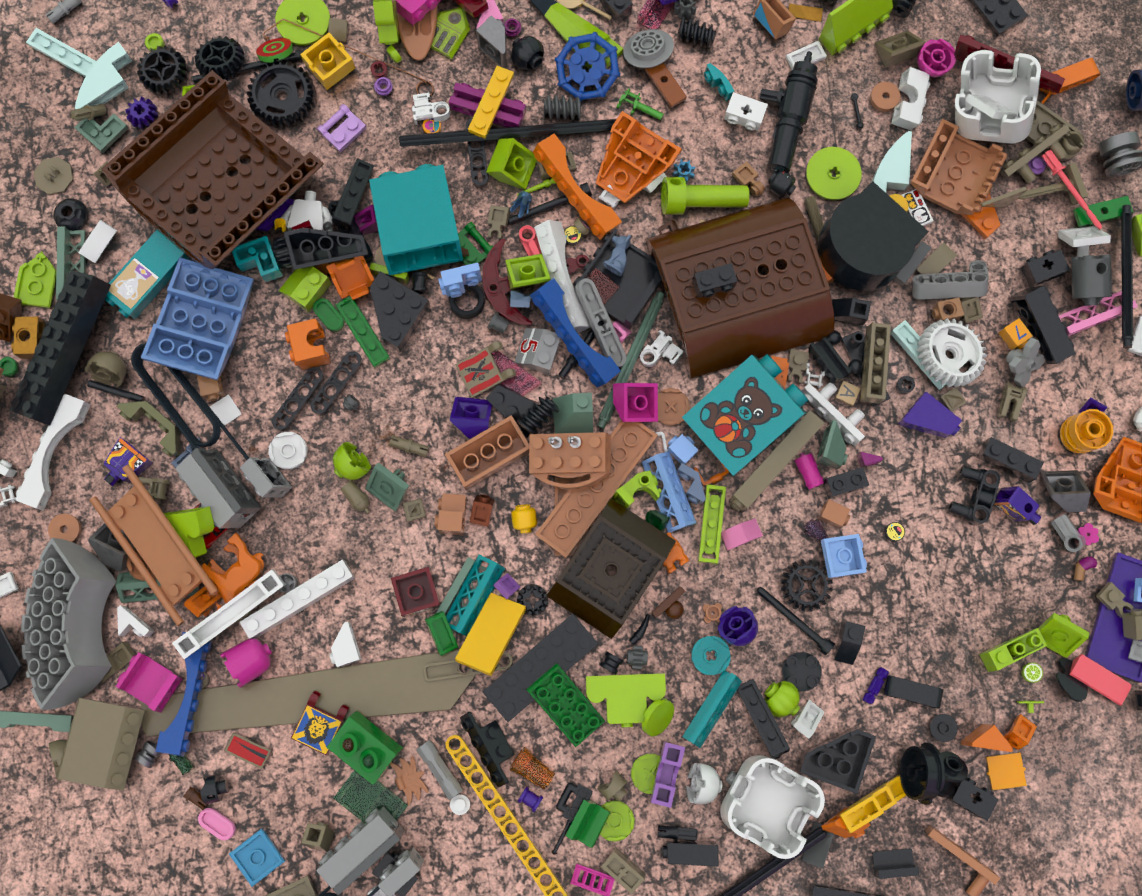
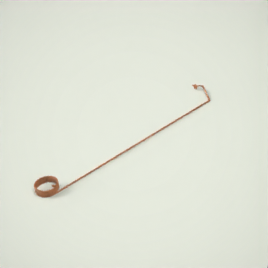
M280 20L279 22H277L275 25H273L272 27H270L268 30H270L271 28H273L274 26H276V25H277L278 23H280L282 20ZM299 26V27H301V28H303V29H306V30H308V31H310V32H313V33H315V34L320 35V36L323 37V35H321V34H318V33H316V32H314V31H311V30H309V29H307V28H304V27H302V26ZM359 52V53H361V54H363V55H366V56H368V57H370V58H372V59H375V60H377V61H381V60H378V59H376V58H374V57H371V56H369V55H367V54H364V53H362V52ZM419 78V79H421V80H423V81H420V82L417 84V87H416L417 94H419V93H418V86H419L421 83H423V82H425V83L428 82V83H430L431 86H432V93L430 94V96H431V95L433 94V92H434V87H433L432 83L429 82V81H427V80H424V79H422V78Z

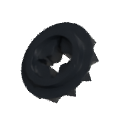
M530 584L520 590L517 596V603L526 606L525 614L531 616L538 615L547 607V593L541 586ZM532 591L535 598L541 599L535 602L534 608H532L530 602L524 601V599L530 598Z

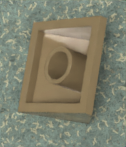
M907 30L875 42V47L884 67L887 68L917 57L925 41Z

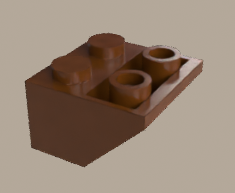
M0 293V339L11 342L14 337L12 325L15 323V317H22V300Z

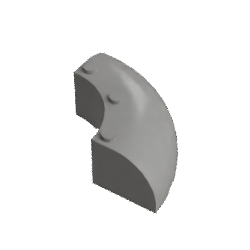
M51 538L39 558L41 562L38 569L33 571L32 576L34 580L32 586L28 587L24 602L27 603L26 615H22L21 633H25L22 656L23 660H27L28 671H26V676L31 678L33 685L31 691L41 710L61 708L77 701L79 697H84L99 684L112 667L106 656L102 641V616L108 595L117 581L106 566L91 552L73 542L58 538Z

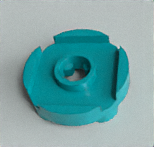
M706 636L699 639L691 651V660L694 667L705 675H716L725 671L731 660L728 644L717 636ZM713 650L715 652L714 656L716 657V659H711L710 661H708L706 659V652H711Z

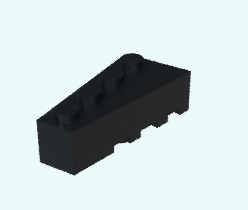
M1044 285L1026 288L1009 297L1008 299L1011 304L1015 302L1019 309L1016 311L1018 316L1026 320L1029 332L1039 340V351L1044 356L1047 364H1057L1076 354L1074 344L1066 333V326L1061 322L1058 316V309L1053 305L1050 299L1051 294Z

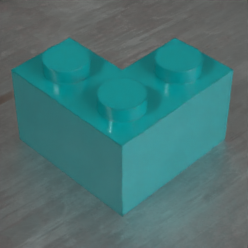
M267 236L239 245L232 251L236 265L241 272L258 267L260 275L265 282L283 277L281 268L274 255L272 243Z

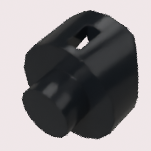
M218 774L205 776L203 778L205 783L200 791L203 803L209 804L222 801L223 794L229 792L228 781L226 779L221 780Z

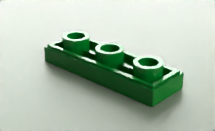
M1125 196L1087 206L1099 222L1121 218L1122 206L1131 205L1129 197ZM1082 207L1073 210L1078 228L1093 224Z

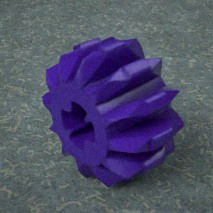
M142 96L139 101L134 98L133 104L128 103L130 108L125 109L127 120L131 122L133 127H139L142 130L145 126L149 127L150 123L155 121L154 118L159 117L156 105L149 98L145 100Z

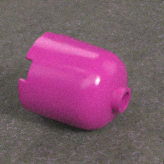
M251 638L222 652L220 655L222 658H227L224 664L232 678L239 679L240 682L237 685L241 688L269 669L271 665L269 655L272 652L267 643L262 645L259 640Z

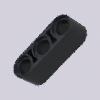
M888 675L884 695L940 709L944 689Z

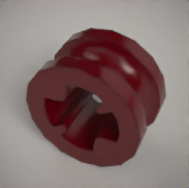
M375 61L370 67L372 76L375 79L386 78L388 74L386 64L382 61ZM381 67L383 72L380 73L379 71V73H376V68L379 69Z

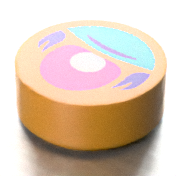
M433 118L423 121L422 126L425 134L440 133V121L434 122Z

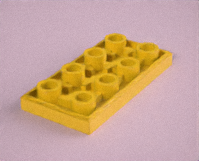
M490 593L455 657V661L492 676L526 611V606Z

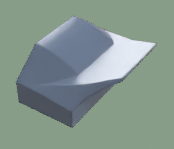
M511 289L510 307L529 308L530 300L532 299L530 295L532 293L524 294L519 290Z

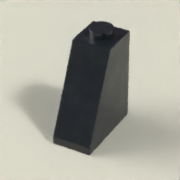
M666 841V846L662 847L663 859H666L667 864L719 867L718 844L715 841Z

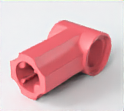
M529 225L523 226L519 230V240L527 256L542 254L535 229ZM525 233L532 234L530 239H524L522 236Z

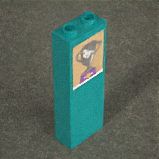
M156 230L109 282L111 286L105 301L111 306L116 304L120 307L118 311L126 318L131 316L135 320L171 280L179 257L187 260L190 257Z

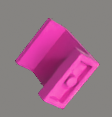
M138 652L137 655L131 658L128 669L119 676L115 687L126 691L142 701L153 711L161 713L183 678L148 656Z

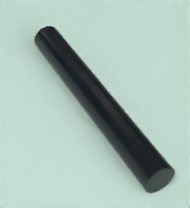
M89 380L87 384L90 388L132 401L141 402L145 399L142 395L93 380Z

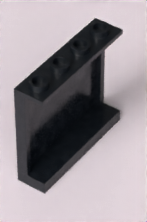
M615 228L612 234L608 233L603 241L605 244L602 248H597L593 255L595 258L592 262H587L583 269L584 274L575 279L573 286L575 289L577 282L585 278L592 280L608 315L630 329L663 281L655 258L633 244L625 250L627 263L622 276L612 273L603 266V262L610 259L612 250L616 247L612 241L614 235L618 236L617 229Z

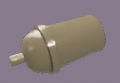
M353 480L340 489L353 509L357 511L365 510L367 514L370 512L368 509L370 504L368 496L362 492Z

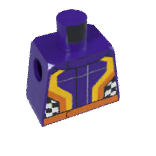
M120 437L104 461V465L111 470L104 480L111 486H114L120 478L130 483V479L122 470L124 466L129 464L138 477L153 462Z
M1019 486L1000 489L994 503L997 508L1015 521H1029L1032 525H1036L1040 521L1041 516L1036 513L1039 504Z

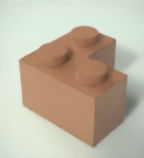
M443 493L442 498H439V515H435L434 526L440 534L464 536L466 495Z

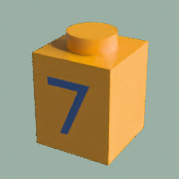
M1020 318L999 332V335L1011 350L1017 347L1022 349L1028 342L1027 340L1033 337Z

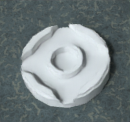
M283 432L274 437L269 445L268 454L271 461L277 467L283 470H293L304 463L308 448L300 435L294 432Z

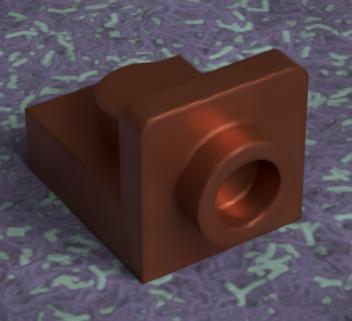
M485 494L476 495L469 523L488 527L495 499Z

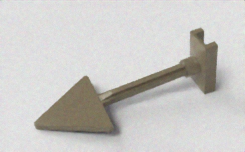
M1076 162L1067 165L1062 171L1083 199L1087 198L1088 194ZM1061 181L1057 184L1030 190L1023 187L981 204L982 207L1005 208L1018 199L1024 200L1059 191L1068 192L1072 205L1079 203L1064 182Z

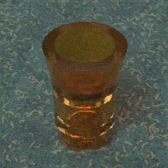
M526 747L519 752L509 768L510 771L522 776L542 789H546L555 775L554 772L549 770L548 766L538 760Z

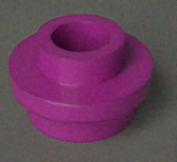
M514 18L505 21V34L509 37L519 35L521 32L520 22ZM515 27V30H509V28Z

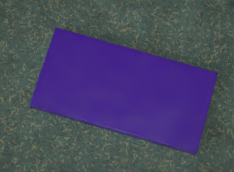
M1117 552L1114 555L1106 584L1112 582L1125 595L1122 600L1130 603L1133 606L1132 609H1142V603L1134 602L1135 579L1142 578V561ZM1101 602L1085 656L1118 676L1142 683V663L1127 659L1133 639L1124 637L1123 618L1116 614L1115 608L1114 610H1109ZM1123 607L1124 613L1131 612L1130 610H1127L1125 607Z

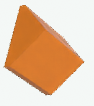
M981 724L962 739L960 744L1013 752V748L997 727L990 724Z

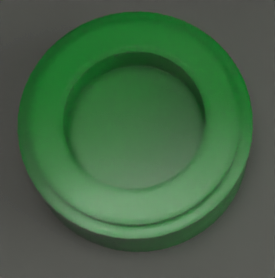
M11 357L2 358L0 360V368L4 369L2 375L6 377L16 375L19 370L18 362Z

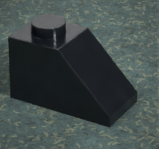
M848 621L841 623L833 660L850 665L854 664L862 645L866 626Z

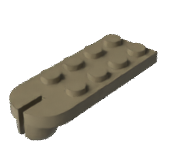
M1037 100L1032 128L1025 139L1033 143L1037 138L1047 136L1050 133L1049 129L1053 126L1067 124L1070 131L1059 138V143L1067 152V155L1059 161L1072 159L1084 146L1081 132ZM1046 148V149L1043 150V151H1044V152H1047V151H1049L1050 149H1049V148Z

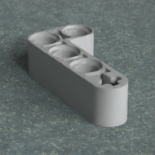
M975 260L969 264V272L916 275L912 281V296L921 300L985 296L988 292L989 280L987 264L984 261Z

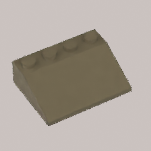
M79 697L57 779L124 791L145 710L134 706Z

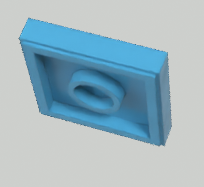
M263 828L229 853L251 887L286 861Z

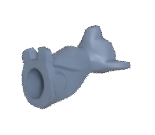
M614 235L612 241L616 247L612 250L610 259L603 262V266L618 276H622L626 267L627 257L625 250L631 245V235H621L619 237Z

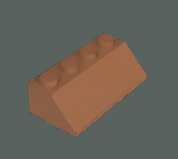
M511 415L447 452L445 456L464 489L467 490L529 453V443Z

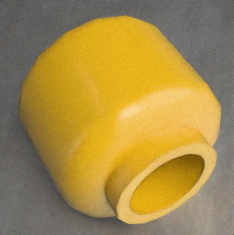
M530 504L515 506V509L511 512L513 528L520 530V533L532 532L531 528L537 526L535 508L530 507Z

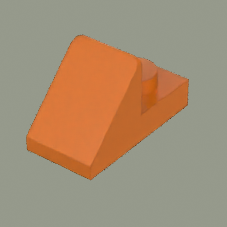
M204 586L187 599L184 606L199 618L201 615L208 616L216 607V603H219L223 598L219 590L216 594L211 595Z

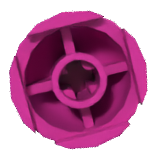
M931 39L922 46L917 55L918 67L921 71L929 74L930 77H941L953 68L956 62L955 50L944 39Z

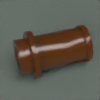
M190 787L183 796L186 798L185 801L192 802L203 811L208 804L203 803L201 793L196 790V787Z

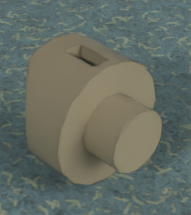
M616 770L612 781L600 784L597 789L607 800L613 796L619 801L627 794V791L623 788L627 781Z

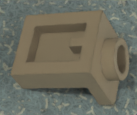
M979 297L960 298L964 312L962 317L963 323L983 318Z

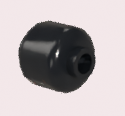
M785 170L775 171L768 181L770 184L769 190L781 198L787 194L790 196L796 189L794 185L795 177Z

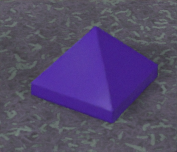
M1090 397L1079 412L1081 413L1089 409H1097L1104 412L1107 406Z

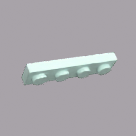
M35 28L26 41L28 46L84 77L87 76L92 66L96 63L92 58L38 28Z
M904 320L890 334L920 369L924 371L926 367L920 365L922 359L917 358L921 353L916 351L920 347L917 345L920 336ZM929 371L924 372L939 390L946 385L941 386V380L935 382L934 376L929 377Z

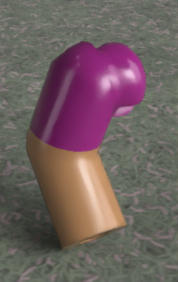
M1091 556L1079 560L1075 566L1074 580L1084 581L1085 571L1095 568L1097 560Z

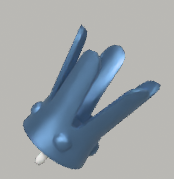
M526 191L520 192L517 199L513 202L514 205L511 207L510 212H513L520 205L518 217L522 218L526 207L528 214L529 204L532 201L531 194Z

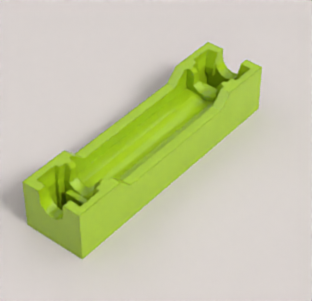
M708 484L705 486L706 499L703 506L698 563L718 564L726 487ZM709 491H719L721 493L720 498L718 495L710 496ZM704 552L705 554L714 553L715 559L703 558L702 554Z

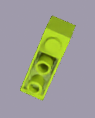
M1036 628L996 645L979 655L987 671L992 672L998 671L1046 647L1047 644L1039 628Z

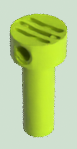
M664 177L662 181L661 207L663 214L683 215L686 207L747 208L749 204L748 185H686L684 177Z

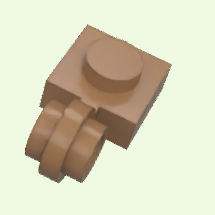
M747 161L732 172V176L740 185H751L749 190L752 195L756 197L763 194L765 190L764 185L760 181H755L759 174Z

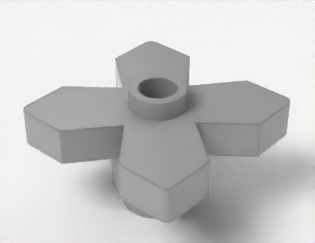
M1032 337L1025 344L1024 350L1012 349L1007 355L1006 361L1009 363L1010 371L1016 373L1014 382L1018 387H1025L1030 380L1031 372L1039 370L1045 362L1044 356L1038 353L1040 348L1039 340Z

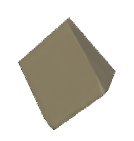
M330 18L328 33L330 32L337 42L346 43L349 30L348 21Z

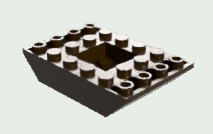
M610 498L546 596L612 639L665 562L676 541ZM610 564L617 567V572L614 575H608L605 571L606 567Z

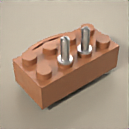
M606 432L530 434L529 473L540 481L559 488L576 489L593 485L611 474V435ZM588 474L591 476L589 480L573 484L556 483L548 479L549 475L560 478H578Z

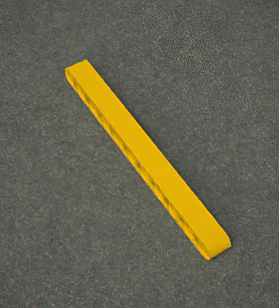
M460 735L450 736L446 740V749L545 896H552L554 892L559 891L563 896H569L465 740ZM453 738L460 741V748L457 750L452 749L450 746V741ZM468 755L471 757L472 763L470 766H464L461 763L462 756ZM480 772L483 775V781L480 783L474 782L472 779L473 773ZM492 789L494 791V798L491 800L486 799L483 795L484 790ZM497 806L505 808L506 814L504 816H497L495 814ZM509 823L516 824L517 831L509 833L506 830V825ZM520 840L528 842L529 847L526 850L518 848L517 843ZM537 857L540 860V865L532 867L529 864L530 858ZM542 875H550L552 881L549 884H543L540 880Z

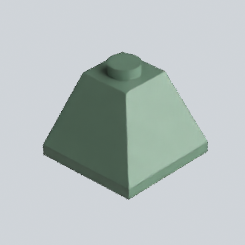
M572 393L553 398V401L560 410L558 413L554 411L555 434L593 433L592 393Z
M832 420L825 427L816 463L839 469L842 465H845L848 455L845 454L846 445L838 423Z

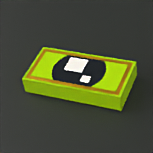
M371 263L369 269L372 275L377 276L381 271L397 282L408 284L409 276L407 272L389 275L386 266Z

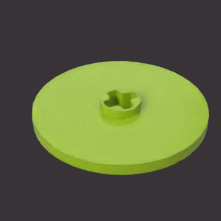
M284 0L278 7L275 16L276 23L282 20L276 25L280 35L283 38L290 39L291 43L295 45H310L322 38V36L299 26L323 36L327 33L329 27L330 13L322 0ZM301 17H305V22H301Z
M827 147L817 151L809 160L806 168V179L812 191L821 198L832 201L842 200L852 195L858 188L862 176L857 158L846 149L840 147ZM832 170H835V177H832Z

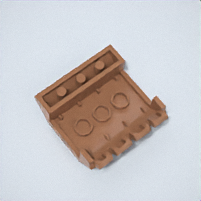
M942 119L910 183L923 198L955 214L973 215L974 212L981 211V203L985 202L983 198H987L993 186L990 182H995L1001 170L999 167L1003 166L1007 154L1002 151V147L994 143L988 149L956 133L959 126Z

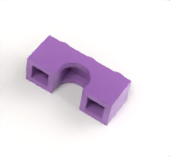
M668 742L663 743L651 793V803L671 808L676 789V778L682 764L685 747Z

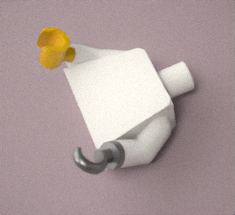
M305 191L304 200L296 199L294 204L290 205L281 218L275 219L274 229L277 230L278 227H282V232H285L287 226L290 231L292 227L309 220L313 229L333 231V221L328 208L324 207L321 201H316V192Z

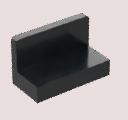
M911 848L872 852L874 876L878 879L919 875V869L914 865Z

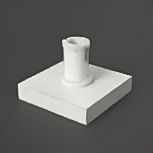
M1096 226L1058 230V238L1072 247H1077L1076 257L1089 255V245L1110 243L1111 235L1096 228Z

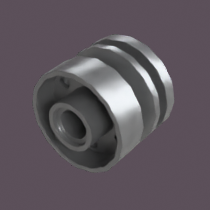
M1138 132L1121 133L1107 138L1098 145L1101 158L1108 159L1103 163L1104 168H1107L1105 170L1107 177L1126 175L1142 168V150H1137L1141 147Z

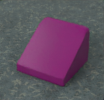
M865 452L857 454L861 468L879 464L883 460L881 456Z

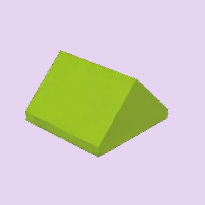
M542 254L505 260L510 289L544 284L551 280Z

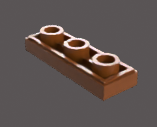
M664 63L655 67L644 68L671 108L686 100V94Z

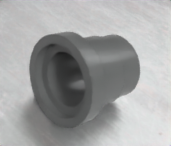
M495 312L487 328H492L503 334L509 321L501 317L498 312Z

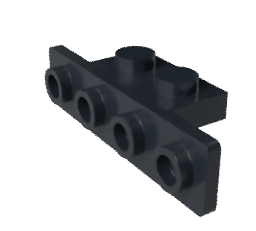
M471 712L464 714L460 717L462 727L468 732L473 747L479 752L481 762L487 767L492 782L498 788L507 784L509 781L500 764L515 754L496 720L479 728Z

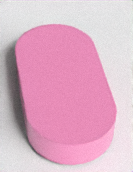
M206 808L198 816L200 826L220 840H228L236 832L235 823L214 808Z

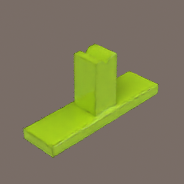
M1016 701L1017 703H1027V713H1034V703H1044V701Z

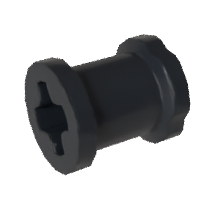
M426 272L411 273V278H413V288L411 290L419 295L428 293L426 288V278L428 275Z

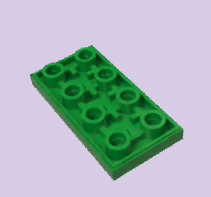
M557 663L526 689L575 747L605 722L603 717Z

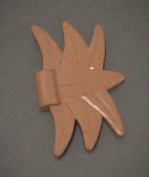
M413 756L410 757V765L404 759H399L402 769L394 763L391 764L397 775V779H395L399 791H404L408 805L412 801V792L417 800H420V788L428 793L426 785L420 779L424 771H416V763Z

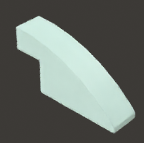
M119 42L109 48L88 72L79 90L75 109L83 108L85 105L105 104L129 88L118 73V70L132 62V60Z
M912 131L906 132L893 144L873 176L872 181L885 193L886 189L905 191L909 185Z

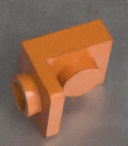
M1020 714L1016 717L1010 731L1003 736L1011 747L1019 750L1029 744L1037 726Z

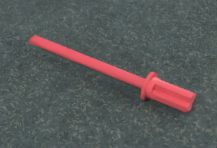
M1052 150L1045 152L1041 157L1053 172L1052 176L1059 175L1074 198L1086 211V214L1096 228L1101 229L1102 225L1088 208L1083 198L1062 171L1066 166H1062Z

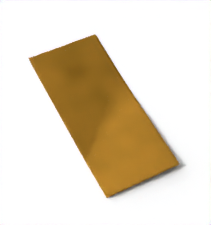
M789 3V11L794 17L821 22L823 8Z

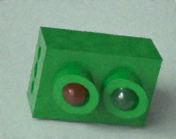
M358 711L348 717L326 747L372 785L383 776L403 749L402 746Z

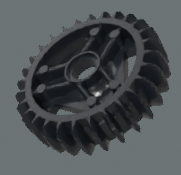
M280 60L279 65L273 62V66H269L266 63V69L264 70L259 67L260 73L254 72L256 79L250 78L252 84L248 85L250 91H247L249 97L247 100L254 115L259 117L262 122L265 121L268 126L272 123L274 128H276L277 124L282 129L284 124H287L290 128L292 122L298 125V119L304 122L302 116L306 115L309 117L307 110L313 111L311 104H315L314 98L316 97L315 86L308 72H304L302 67L298 68L296 63L291 66L290 62L287 61L284 65L282 60ZM276 77V78L273 79L267 86H265L264 88H262V87L265 85L266 82H268L270 79ZM298 82L302 83L304 95L299 98L296 87ZM285 92L287 93V98L279 100L278 95ZM269 107L276 110L284 111V113H272L267 111V109Z

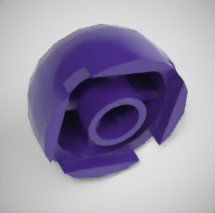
M734 606L721 615L718 631L721 637L730 645L746 646L756 638L758 621L754 613L747 607L738 608Z

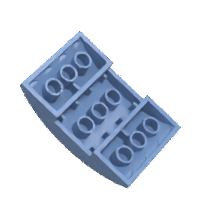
M179 257L167 288V297L158 320L152 327L141 359L218 380L237 339L254 279L218 268L210 269L198 262Z

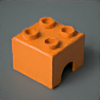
M317 319L287 325L288 332H285L287 343H290L292 350H289L291 361H294L295 366H299L302 370H307L331 363L329 353L325 352L323 345L313 346L318 339L325 338L323 328Z

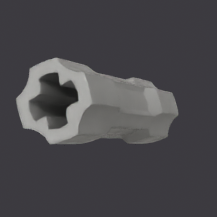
M431 740L416 749L449 800L463 791V788L452 775Z

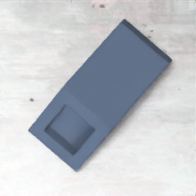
M682 463L677 470L679 477L687 482L689 480L693 482L686 496H688L690 502L702 505L706 498L699 472Z

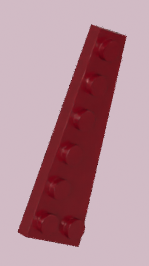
M960 35L954 53L956 60L964 62L973 52L988 50L994 52L993 66L995 68L1013 69L1015 57L980 43L970 35ZM1041 69L1039 88L1059 94L1065 78Z

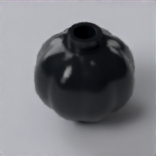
M525 36L514 40L511 52L512 62L522 70L537 69L543 62L544 47L542 43L532 36Z

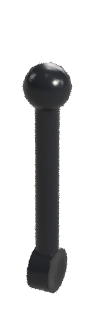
M853 93L851 100L854 102L858 122L856 127L862 129L864 124L861 122L857 103L859 96Z

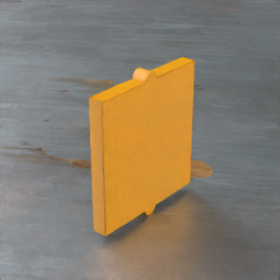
M1020 752L986 757L988 768L986 774L989 775L991 790L1027 786L1024 774L1026 768L1023 767Z

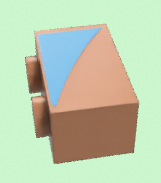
M759 0L753 12L756 19L775 40L788 34L796 20L794 15L780 0Z

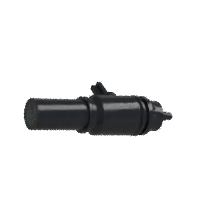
M810 51L806 53L804 61L794 63L793 70L788 73L785 81L786 89L780 88L779 91L762 89L760 92V100L776 102V106L779 107L776 116L779 121L775 125L772 137L774 142L767 168L773 172H779L780 170L790 172L799 135L803 133L802 126L806 125L818 82L816 77L818 68L811 63L812 52Z

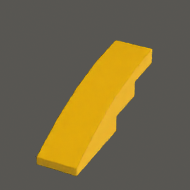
M900 775L876 788L839 814L849 833L854 832L882 815L885 810L907 796L903 791Z

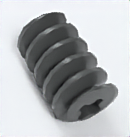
M547 95L544 100V118L548 113L550 119H552L554 114H556L557 119H560L561 114H563L565 120H567L568 115L571 116L572 120L578 115L580 120L581 102L579 96L576 97L575 101H573L572 96H569L566 101L562 95L560 101H558L557 95L554 96L553 100H551L550 95Z

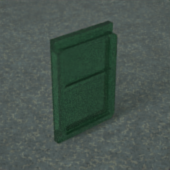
M355 770L333 798L363 823H365V819L375 808L380 810L383 806L397 821L408 806L403 799L379 780L372 785Z

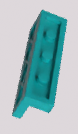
M480 554L478 555L446 615L451 629L467 637L490 593H493L495 589L493 585L500 579L505 570L504 567ZM482 561L488 563L486 571L480 573L479 567ZM476 579H477V580H478V586H477V588L474 589V590H471V589H470V584H471V582H472L473 580H476ZM468 596L469 603L466 607L462 608L461 601ZM459 614L460 620L457 626L450 624L453 616Z
M726 670L722 672L682 736L698 748L702 747L742 683L735 674L729 673Z

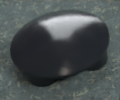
M797 652L785 660L782 667V675L784 681L791 682L798 691L805 692L818 685L822 669L816 657L806 652Z

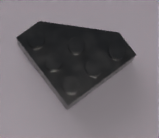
M380 271L371 284L370 289L381 337L385 344L401 352L428 311L430 303L428 299Z
M852 728L803 751L796 771L858 794L876 736Z

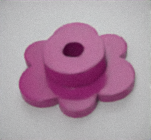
M1086 523L1083 527L1078 528V532L1085 537L1087 546L1099 541L1097 535L1099 531L1097 528H1093L1092 524Z

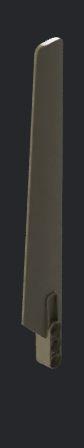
M455 649L442 656L436 652L251 681L241 688L237 684L206 688L198 692L197 700L199 705L193 715L194 728L190 733L298 724L313 691L321 693L315 707L334 716L337 715L343 704L348 706L349 710L344 719H348L356 711L364 717L451 710L476 674H482V672L472 668L467 673L462 672L460 669L461 664L455 661V657L460 649ZM504 652L503 655L509 657V665L503 667L498 662L494 672L509 669L513 665L512 655ZM185 692L174 693L161 713L155 712L148 708V705L145 703H141V709L145 710L142 728L146 735L152 737L159 736L160 731L164 732L170 726L181 707Z

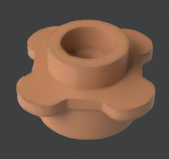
M705 604L703 606V611H705L704 621L706 623L711 621L721 622L719 620L721 617V604Z

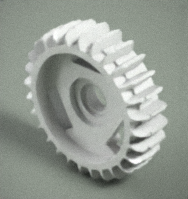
M948 318L944 321L939 320L927 327L919 337L920 340L917 345L920 347L916 351L921 353L917 356L918 359H922L920 365L926 367L923 372L929 371V377L934 376L935 382L941 380V386L947 383L948 387L954 385L957 388L960 385L965 386L971 383L981 374L980 372L984 370L983 366L986 364L984 359L987 357V354L983 353L986 347H981L984 341L978 340L980 334L975 335L973 333L975 329H968L969 324L963 326L962 321L956 323L955 319L951 321ZM946 351L953 353V359L946 356ZM969 361V370L961 373L959 369Z

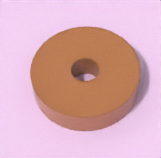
M890 82L878 83L870 94L872 106L881 112L892 111L898 105L901 98L898 87Z
M70 514L55 516L48 526L50 538L64 539L73 543L79 539L82 532L80 521ZM67 526V532L63 533V528Z

